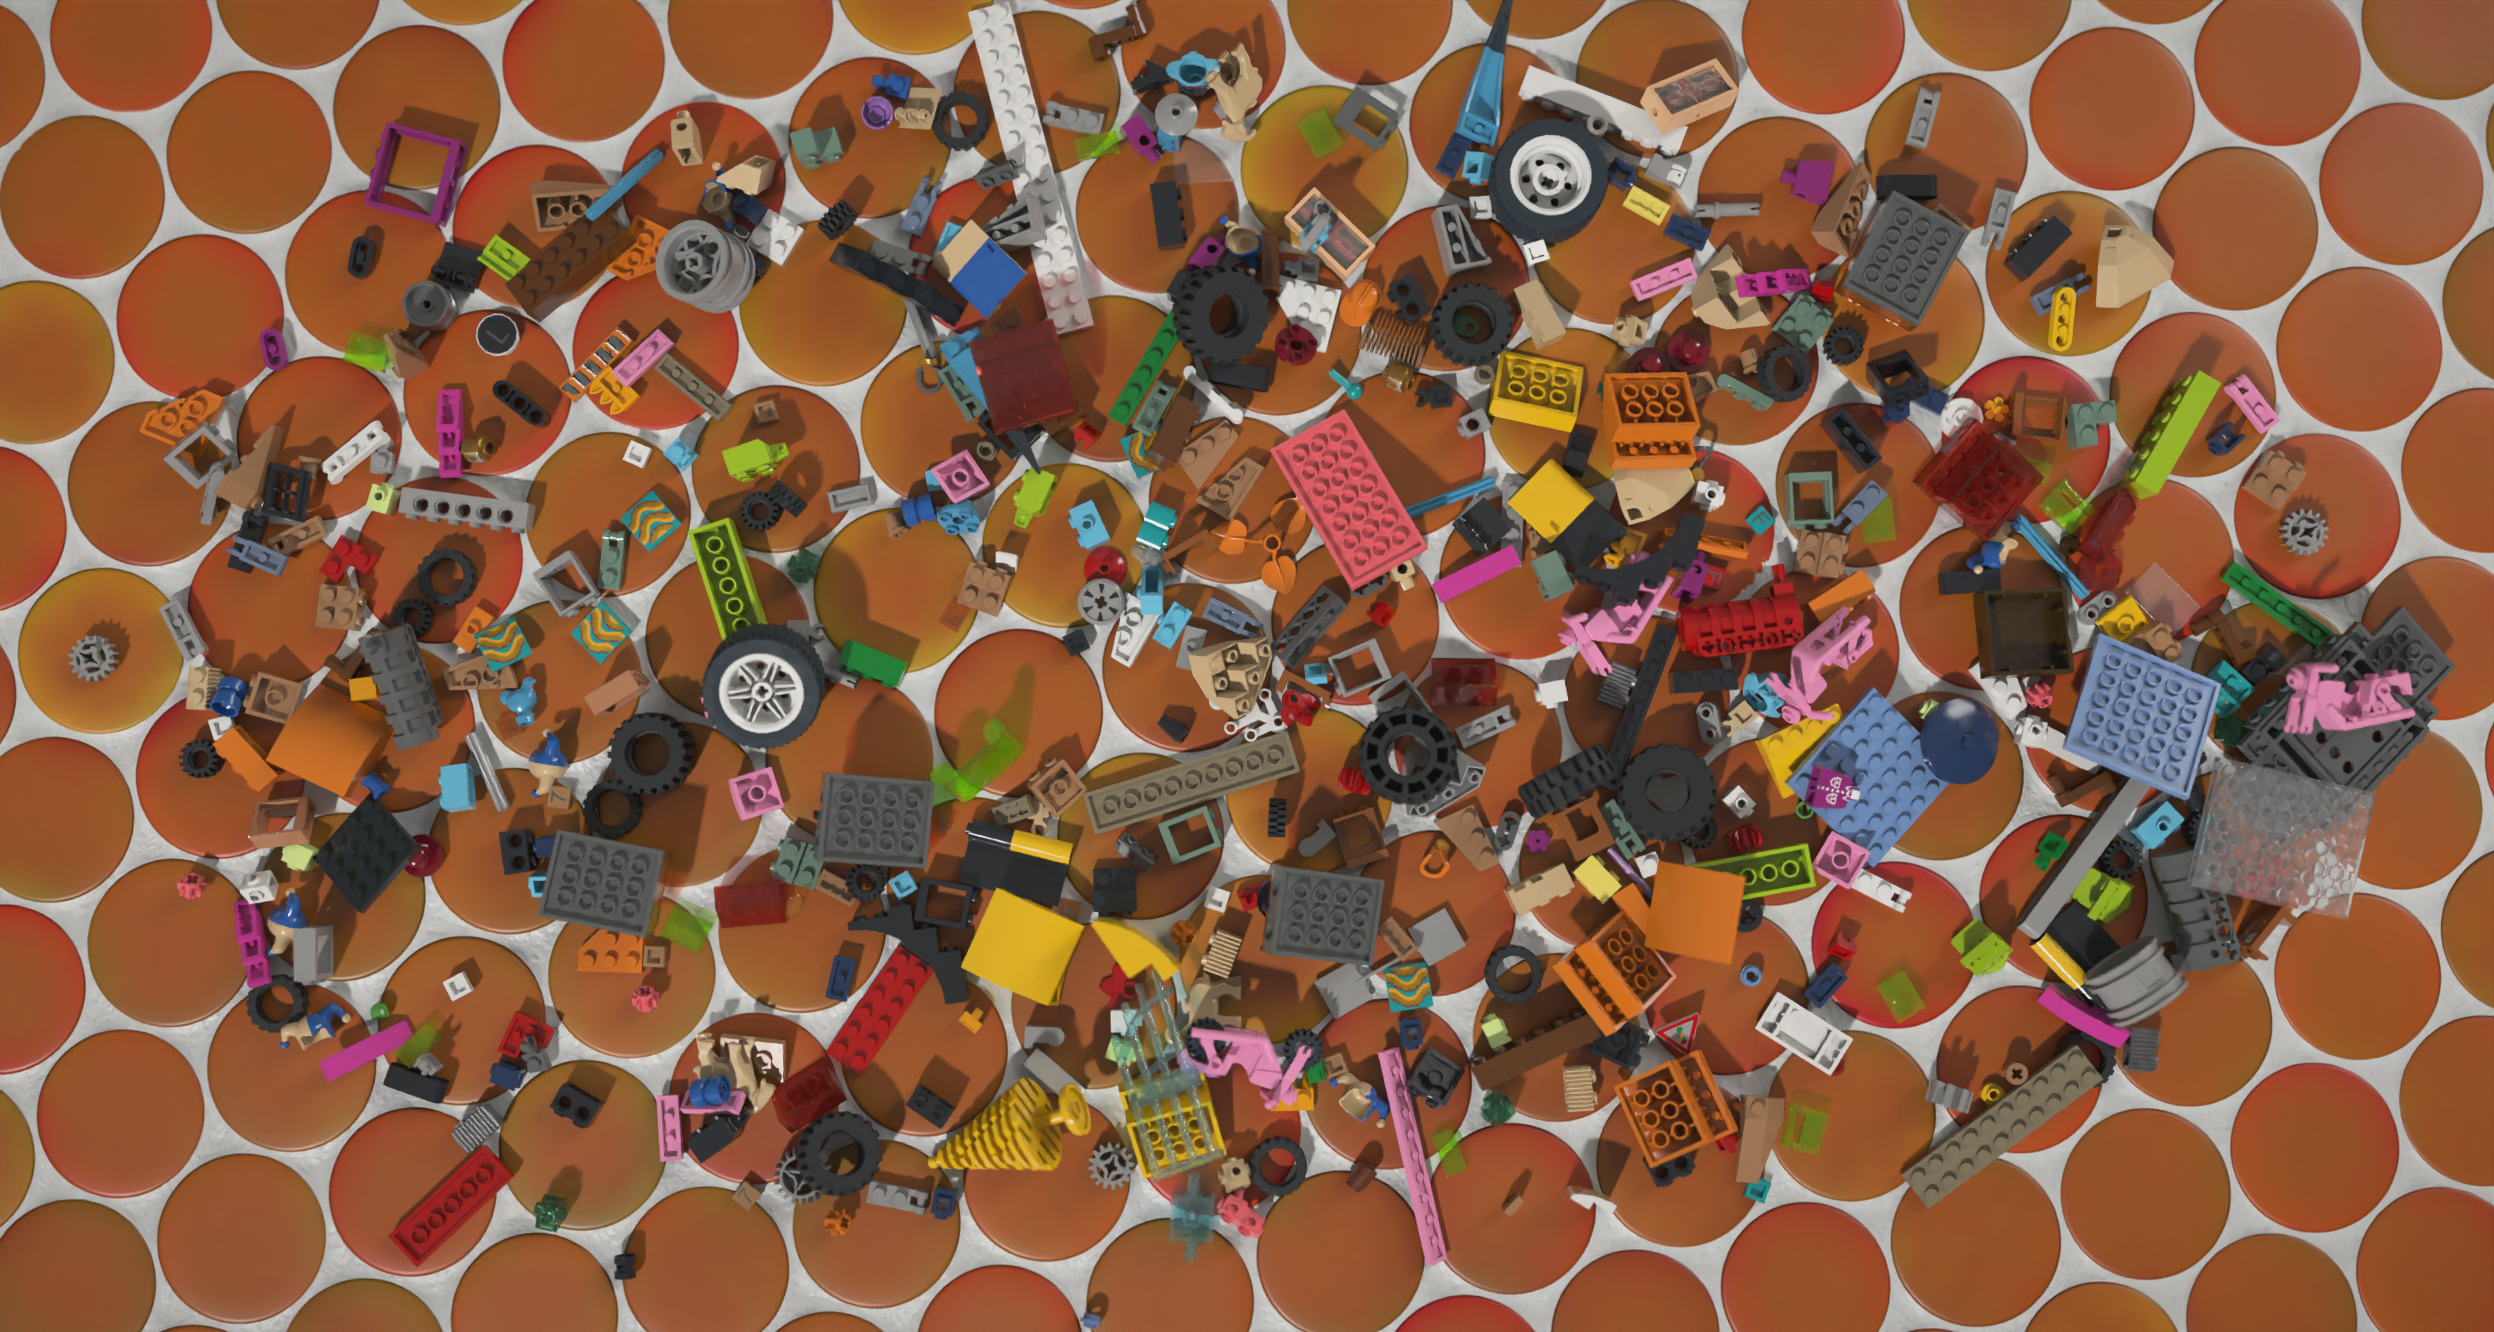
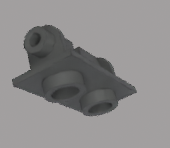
M1008 158L998 163V167L992 165L985 169H980L977 175L973 176V179L986 191L1017 179L1020 175L1015 170V167H1017L1016 160Z
M1126 832L1123 833L1114 845L1117 849L1116 851L1126 859H1129L1132 854L1136 856L1132 863L1142 871L1146 870L1149 872L1159 858L1151 848L1143 846L1135 836Z

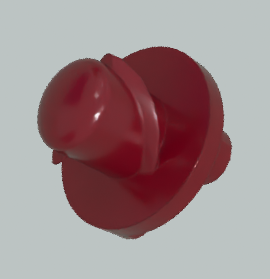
M1292 324L1283 328L1277 334L1274 343L1278 357L1285 363L1293 366L1309 363L1314 358L1318 346V341L1313 334L1299 324Z
M1684 331L1676 334L1669 341L1665 355L1669 360L1670 366L1675 371L1692 374L1702 369L1707 363L1709 347L1706 340L1698 333Z
M1645 347L1637 350L1630 357L1626 371L1627 373L1670 372V363L1662 351L1652 347Z
M426 834L412 836L422 849L407 864L404 870L415 877L433 875L440 869L446 856L441 843L433 836Z

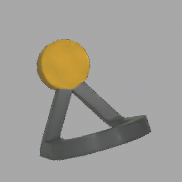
M931 359L919 360V367L916 369L919 389L926 394L937 393L943 385V381L938 375V371L942 368L932 364ZM925 368L936 370L938 384L932 389H926L922 386L921 371Z
M1694 446L1695 451L1707 452L1698 467L1695 463L1692 465L1693 470L1691 474L1695 482L1702 481L1705 473L1702 467L1713 454V448L1708 446Z

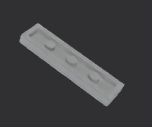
M1502 482L1501 517L1512 530L1500 539V550L1512 545L1521 562V565L1515 568H1521L1523 518L1507 503L1524 486V482Z

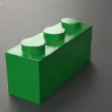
M848 638L837 661L843 664L842 669L854 673V670L862 672L861 677L871 681L875 677L882 680L881 685L891 689L894 686H901L909 667V663Z

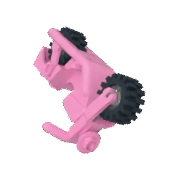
M1205 1017V1019L1199 1018L1197 1019L1198 1021L1191 1023L1187 1030V1044L1195 1056L1191 1055L1187 1050L1186 1044H1183L1182 1050H1178L1177 1063L1180 1064V1068L1185 1074L1197 1075V1072L1206 1073V1076L1214 1078L1219 1077V1075H1225L1232 1063H1240L1247 1070L1251 1083L1265 1087L1260 1090V1095L1266 1100L1265 1108L1275 1109L1280 1099L1288 1106H1291L1292 1102L1296 1103L1297 1089H1294V1086L1290 1084L1296 1079L1300 1070H1309L1310 1067H1316V1063H1320V1058L1323 1057V1045L1318 1035L1313 1033L1312 1030L1301 1028L1299 1031L1298 1029L1294 1030L1292 1034L1290 1032L1288 1038H1285V1045H1283L1287 1063L1281 1072L1273 1046L1265 1032L1223 1027L1216 1019ZM1226 1041H1230L1228 1047L1225 1048V1051L1220 1059L1219 1052H1222L1224 1050L1223 1047L1226 1046Z

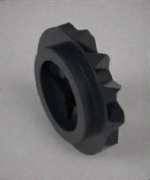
M1745 899L1741 902L1740 911H1745L1748 908V914L1753 919L1745 918L1742 921V916L1739 915L1738 931L1751 932L1758 928L1762 922V909L1753 899Z

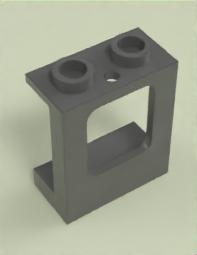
M1356 86L1333 120L1332 127L1338 131L1343 129L1372 148V153L1375 154L1378 149L1382 150L1386 145L1388 133H1393L1400 123L1397 121L1399 113ZM1365 105L1373 107L1389 119V122L1377 138L1369 135L1354 124V120Z

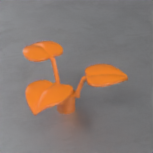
M1298 498L1282 500L1272 508L1270 519L1278 527L1274 535H1266L1262 540L1245 538L1247 535L1245 525L1235 519L1231 523L1226 520L1210 531V536L1217 548L1229 555L1242 553L1245 549L1244 542L1262 544L1264 550L1272 552L1273 561L1266 562L1262 567L1261 577L1263 582L1269 588L1284 595H1288L1291 592L1296 579L1295 564L1288 556H1281L1276 559V551L1281 546V540L1278 537L1281 528L1285 533L1294 534L1299 532L1305 525L1306 512Z

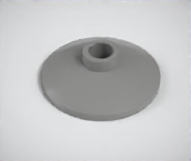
M1174 93L1160 100L1155 110V119L1158 127L1167 135L1183 136L1195 127L1198 111L1192 99L1186 95ZM1173 110H1179L1180 114L1178 116L1173 115Z

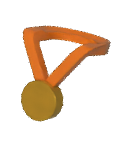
M1443 839L1436 841V850L1427 855L1420 864V872L1426 877L1441 878L1450 869V864L1445 854L1449 849V845ZM1440 853L1444 862L1441 871L1437 873L1427 871L1425 864L1433 856Z

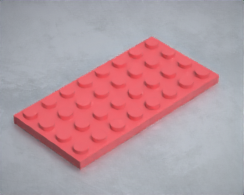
M1345 409L1270 449L1273 458L1352 591L1428 550L1427 544Z

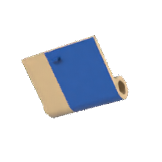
M972 219L969 220L943 251H938L932 257L934 261L932 266L986 319H989L998 311L1002 305L1001 302L1027 274Z

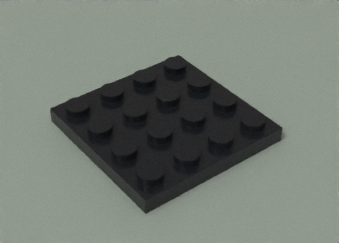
M371 793L320 848L318 854L312 857L354 908L363 914L422 849L380 800H375L373 798L374 794Z

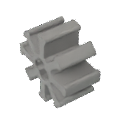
M1930 1079L1924 1100L1968 1114L1974 1092Z

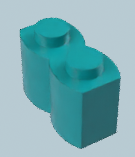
M1152 501L1136 542L1158 551L1162 547L1166 548L1170 536H1167L1169 528H1174L1178 519L1175 516L1176 511Z

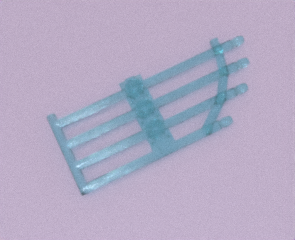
M1154 969L1151 973L1155 981L1154 985L1157 994L1148 1000L1146 993H1144L1143 984L1141 982L1135 984L1141 1007L1133 1017L1128 1003L1121 1004L1127 1030L1122 1046H1120V1040L1117 1035L1111 1037V1044L1114 1047L1115 1057L1153 1181L1157 1182L1225 1156L1222 1148L1215 1149L1196 1089L1197 1086L1202 1085L1199 1070H1197L1195 1064H1188L1168 1000V996L1173 994V989L1171 986L1164 987L1161 976ZM1159 1002L1181 1069L1170 1072L1151 1012V1008ZM1143 1018H1145L1162 1073L1161 1077L1153 1080L1137 1032V1027ZM1131 1043L1144 1083L1135 1087L1133 1086L1126 1063ZM1187 1090L1207 1150V1154L1199 1157L1196 1156L1177 1095ZM1168 1097L1188 1157V1161L1178 1164L1159 1101ZM1150 1104L1170 1166L1163 1170H1159L1141 1112L1142 1107Z

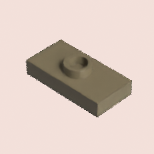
M1030 794L991 808L996 824L1000 826H1006L1037 814Z

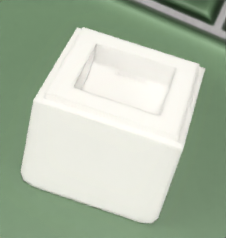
M998 551L996 552V567L1016 572L1020 558L1016 554Z

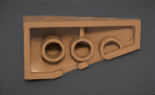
M1863 162L1857 164L1819 212L1810 231L1819 245L1844 257L1851 256L1857 242L1859 233L1855 232L1857 221L1862 220L1863 214L1860 213L1861 203L1866 200L1871 175Z
M555 180L530 182L537 232L559 231L566 228L569 224L579 223L586 217L585 210L613 185ZM621 197L609 208L614 210L622 207Z
M398 328L383 335L388 357L393 365L391 369L398 378L410 381L430 368L408 332Z
M271 425L254 443L255 450L247 456L245 454L240 459L242 464L235 472L230 470L214 491V494L244 510L254 512L263 503L269 462L275 463L284 429Z
M1741 1094L1738 1131L1740 1140L1737 1145L1736 1182L1758 1183L1784 1119L1785 1098Z

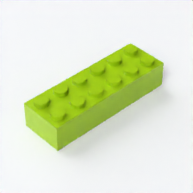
M2200 370L2187 374L2182 378L2179 377L2173 385L2174 391L2172 395H2169L2162 404L2164 409L2161 414L2154 418L2151 431L2147 432L2143 437L2141 449L2134 453L2131 458L2132 464L2130 468H2127L2121 475L2120 479L2122 482L2119 485L2120 488L2139 499L2159 493L2221 385L2219 381Z
M726 518L687 531L722 640H725L728 635L738 631L741 627L745 628L747 625L752 626L753 624L760 623L768 624L734 520Z
M1797 843L1684 864L1685 866L1744 876L1745 883L1742 900L1816 886L1807 843Z

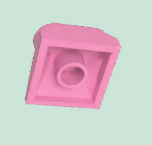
M967 449L931 469L953 504H959L972 496H977L990 486L989 481Z
M771 767L729 780L730 792L737 813L742 821L784 808Z
M1832 831L1814 860L1812 868L1820 875L1849 890L1871 852Z

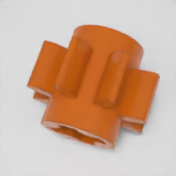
M1188 919L1185 922L1179 920L1173 924L1171 928L1173 934L1170 935V938L1179 947L1182 944L1189 946L1195 941V932L1198 929Z
M842 1208L829 1210V1214L824 1219L825 1230H830L833 1236L846 1234V1231L851 1226V1215L845 1214V1209Z

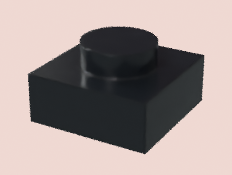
M1083 629L1062 637L1071 657L1091 649Z

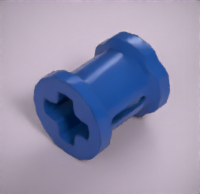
M377 772L370 773L361 782L363 787H367L374 794L373 798L375 800L385 796L391 789L389 784H385L378 777Z

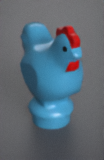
M529 674L522 678L523 683L519 689L515 691H501L499 697L503 704L507 705L511 711L517 713L515 721H517L519 727L535 723L534 717L536 715L532 713V709L536 706L538 699L535 692L537 680L534 679L533 675Z

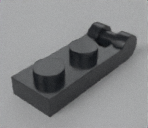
M246 510L242 516V524L238 536L261 544L269 518L263 515L256 516L254 512ZM253 523L256 524L255 530L251 529ZM235 542L234 548L242 552L245 545ZM231 554L227 567L251 574L253 565Z

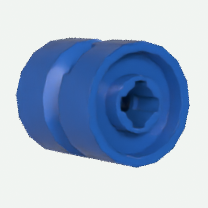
M931 493L919 496L918 501L913 497L901 500L903 515L908 527L919 525L922 519L925 522L937 520V511Z
M223 677L210 702L211 710L225 717L237 716L242 707V702L249 691L248 685L238 678Z
M724 1074L711 1076L710 1079L707 1077L694 1079L690 1084V1098L696 1107L726 1103L731 1096L729 1080Z

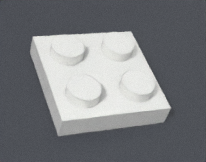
M768 209L762 221L756 226L746 242V245L784 267L805 230Z

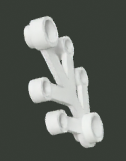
M1264 688L1259 692V699L1264 701L1269 714L1261 712L1257 702H1255L1252 712L1235 722H1227L1224 730L1227 734L1233 735L1238 729L1257 720L1265 722L1266 724L1255 730H1246L1244 737L1247 741L1252 742L1269 731L1274 733L1284 732L1288 726L1283 721L1281 726L1274 724L1275 719H1281L1280 712L1277 711L1271 699V691ZM1263 691H1267L1269 693V697L1267 699H1263L1261 697V693ZM1209 700L1211 708L1221 710L1220 707ZM1229 724L1234 725L1235 730L1233 732L1227 731L1226 728ZM1248 732H1254L1255 737L1253 739H1248Z

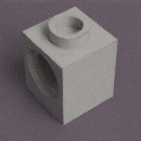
M1483 408L1459 418L1457 421L1459 425L1456 426L1460 436H1464L1466 441L1488 431L1492 427ZM1467 421H1476L1478 428L1476 430L1469 429Z

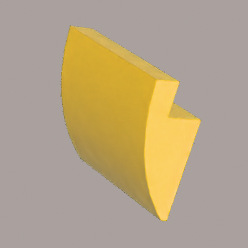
M996 888L961 968L1017 994L1050 1006L1085 926L1037 902L1020 898L1004 889Z
M1099 916L1091 923L1129 978L1149 964L1154 966L1163 981L1179 971L1181 962L1172 951L1142 928L1107 916Z
M1178 1067L1118 1084L1119 1094L1125 1110L1127 1129L1143 1179L1227 1156L1205 1073L1197 1072V1075H1188Z

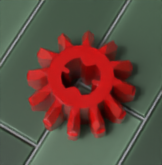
M1350 767L1342 768L1338 776L1337 785L1339 788L1365 796L1370 794L1372 788L1365 780L1361 770Z
M1755 823L1746 824L1730 829L1726 833V841L1731 851L1743 852L1761 846L1764 842V834L1760 825Z

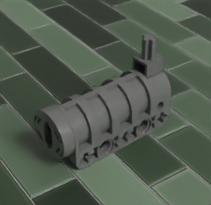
M406 623L358 638L361 648L359 652L363 654L365 662L370 663L373 674L370 675L373 684L377 683L380 691L378 699L380 704L385 705L387 724L392 725L395 733L392 738L396 749L412 748L439 738L440 734L437 726L443 722V715L411 625Z
M2195 847L2174 849L2152 855L2151 860L2175 951L2163 955L2172 968H2178L2184 973L2236 962L2241 955L2217 863L2210 858H2198ZM2205 864L2210 865V869H2207V871L2205 870ZM2210 883H2214L2217 887L2214 895L2210 892ZM2216 906L2221 907V911H2219L2218 914L2216 912ZM2225 919V922H2218V920ZM2222 925L2228 929V934L2225 937L2221 934L2220 926ZM2228 949H2231L2233 953L2225 956Z

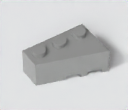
M1028 191L1022 195L1023 198L1014 205L1010 204L1007 207L1008 210L999 217L995 216L981 228L1006 253L1047 238L1040 201Z
M1454 204L1435 209L1431 214L1445 276L1486 268L1492 260L1485 254L1481 247V242L1474 236L1470 229L1471 226L1459 206Z

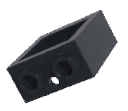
M1906 349L1866 363V380L1888 409L1929 395V378ZM1906 371L1913 379L1892 388L1885 381L1886 378Z
M1010 397L1016 412L1033 428L1026 434L1031 447L1045 433ZM987 410L979 416L977 425L1015 463L1023 454L1016 445L1009 450L986 426L993 417Z
M926 876L922 877L914 920L966 929L968 925H972L974 913L971 912L972 904H976L978 891H975V886ZM932 885L966 891L961 922L926 916Z

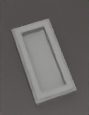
M870 483L827 492L833 514L874 504Z

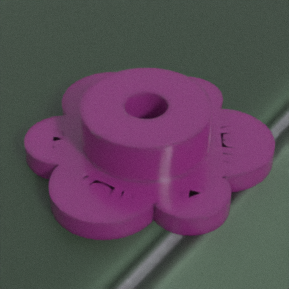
M1530 830L1526 845L1530 846L1532 853L1544 852L1547 850L1546 845L1550 844L1551 839L1548 835H1545L1544 830H1538V832Z

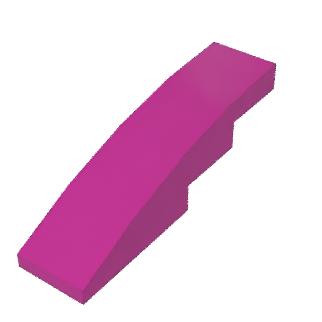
M1780 269L1775 272L1742 274L1735 277L1739 298L1771 296L1811 289L1807 269Z
M460 389L439 390L436 429L439 432L437 452L440 454L439 475L441 478L463 477L464 456L460 450L464 440L462 391Z
M1511 545L1433 583L1432 586L1440 602L1443 603L1521 565V562Z
M246 899L235 902L236 941L241 944V961L246 966L247 986L252 989L272 983L270 956L266 954L268 942L258 903L249 904Z
M2052 984L2046 988L2037 1000L2045 1008L2077 1029L2117 1048H2120L2131 1034L2125 1027H2116L2112 1022L2113 1018H2109L2096 1005L2090 1008L2072 994L2070 997H2067Z
M404 1020L322 1060L319 1064L329 1082L415 1040V1036L407 1020Z

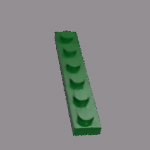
M1172 309L1108 414L1109 418L1125 427L1129 424L1179 341L1175 334L1177 329L1173 327L1172 318H1174Z
M2235 561L2228 565L2219 578L2223 583L2315 649L2322 644L2326 636L2334 633Z

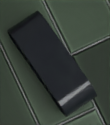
M1877 176L1876 200L1884 201L1886 196L1893 190L1911 200L1937 199L1938 176Z
M1211 362L1208 381L1213 384L1266 393L1269 390L1272 371L1266 368L1233 362L1228 364Z
M505 380L497 381L494 384L492 391L495 397L525 421L537 428L543 429L549 426L551 422L550 414L519 388ZM505 387H509L508 394L503 396L502 390ZM525 400L524 408L519 409V402ZM541 413L542 419L539 422H535V416Z
M1986 569L1981 574H1976L1974 571L1937 574L1939 595L2002 590L2000 569Z
M391 1062L383 1085L432 1103L442 1104L450 1081L435 1075L423 1076L421 1070L401 1063Z

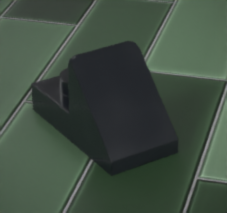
M1145 60L1149 76L1140 75L1130 82L1133 95L1135 96L1174 83V80L1168 76L1166 69L1149 60Z
M1577 432L1569 433L1562 468L1571 476L1578 478L1583 476L1589 457L1590 435Z
M2267 641L2258 650L2256 657L2249 660L2238 672L2253 686H2258L2272 671L2281 669L2285 656L2270 641Z

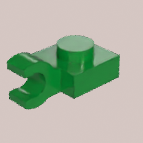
M2049 831L2037 847L2041 853L2033 863L2037 865L2038 869L2045 872L2050 865L2051 859L2058 861L2069 846V842Z

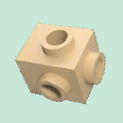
M1634 315L1616 317L1611 338L1619 341L1618 344L1624 347H1631V344L1644 345L1649 324Z
M1236 1157L1224 1160V1164L1219 1168L1218 1177L1220 1183L1224 1184L1226 1192L1231 1193L1247 1188L1251 1184L1249 1180L1251 1172L1248 1164L1244 1163L1243 1158L1237 1160Z

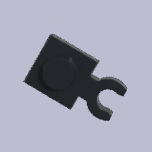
M1450 385L1429 387V393L1424 391H1416L1414 393V396H1421L1423 398V402L1415 404L1417 408H1422L1430 403L1431 409L1453 406Z

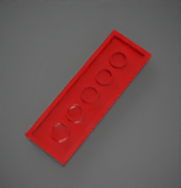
M899 945L826 1050V1053L859 1076H862L934 972L930 965L902 945Z
M484 1145L388 1237L418 1268L509 1183L515 1175L487 1145Z

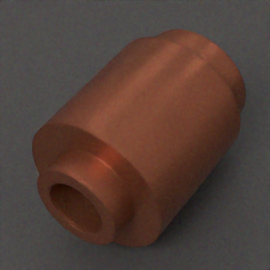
M1367 1159L1366 1161L1360 1160L1348 1175L1349 1179L1346 1183L1353 1190L1360 1193L1361 1190L1367 1188L1377 1175L1375 1171L1377 1167Z

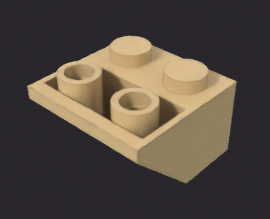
M755 155L717 177L716 182L723 183L729 189H741L748 195L759 194L771 186L776 161Z

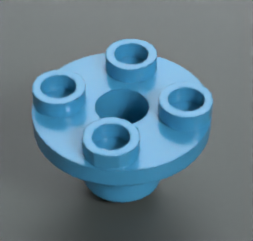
M969 499L959 504H953L951 501V505L944 506L939 510L937 520L946 529L947 534L956 535L958 533L978 532L981 517L976 510L971 508L972 503Z

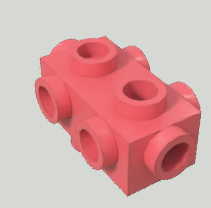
M1245 1188L1235 1191V1196L1230 1194L1227 1198L1222 1197L1216 1205L1220 1218L1226 1223H1232L1238 1227V1232L1243 1236L1258 1239L1265 1229L1262 1227L1265 1219L1250 1209L1248 1202L1243 1200Z

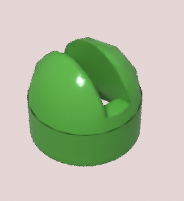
M1804 801L1797 805L1796 813L1799 817L1806 819L1811 817L1814 811L1806 804L1808 815H1803L1802 805Z
M376 1003L371 1007L370 1014L372 1020L390 1016L389 1009L384 1003Z

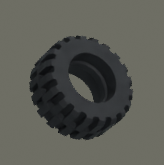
M1467 282L1465 285L1459 284L1452 290H1448L1431 313L1432 318L1429 321V328L1432 330L1430 333L1431 340L1435 341L1434 347L1436 350L1440 349L1443 353L1442 357L1444 359H1451L1452 364H1463V367L1475 365L1477 367L1484 363H1489L1510 342L1509 338L1514 330L1512 328L1514 316H1510L1512 309L1510 304H1505L1504 300L1506 298L1502 294L1500 296L1495 293L1497 289L1492 286L1486 288V284L1480 282L1478 285H1474L1473 282ZM1464 306H1473L1485 313L1490 322V333L1479 344L1466 343L1454 332L1452 326L1453 316L1458 309Z
M644 712V714L633 715L631 719H625L621 723V728L615 729L613 732L615 737L610 739L608 744L612 748L611 752H607V758L612 760L609 767L610 770L616 772L614 777L617 781H622V786L632 789L633 792L639 794H662L676 789L678 784L686 781V775L692 772L693 767H691V764L696 760V755H693V749H696V746L690 739L693 736L690 731H686V726L682 722L677 721L675 717L663 713ZM649 733L663 736L670 749L667 765L662 771L654 774L643 772L637 765L634 755L637 742L642 736Z
M849 1111L827 1113L810 1122V1125L801 1133L802 1137L798 1139L796 1145L798 1146V1152H795V1159H798L797 1169L798 1172L802 1173L803 1181L808 1183L814 1191H819L827 1196L851 1195L864 1189L865 1185H869L873 1181L872 1177L878 1174L880 1169L878 1165L883 1159V1155H880V1149L883 1148V1145L878 1140V1136H880L878 1131L872 1128L873 1124L869 1120H864L863 1116ZM834 1133H845L851 1136L858 1147L856 1165L851 1171L842 1175L828 1172L820 1160V1147L823 1141Z

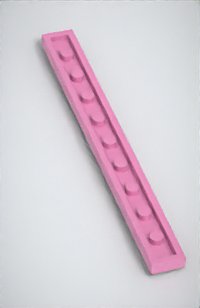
M1392 1047L1378 1052L1426 1265H1434L1446 1260L1447 1255L1410 1094L1407 1092L1408 1088L1404 1086L1407 1080L1399 1047Z

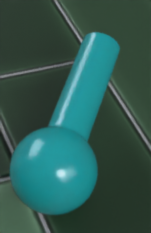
M1334 368L1328 372L1332 379L1346 389V394L1350 399L1356 400L1362 396L1363 388L1360 384L1351 383Z

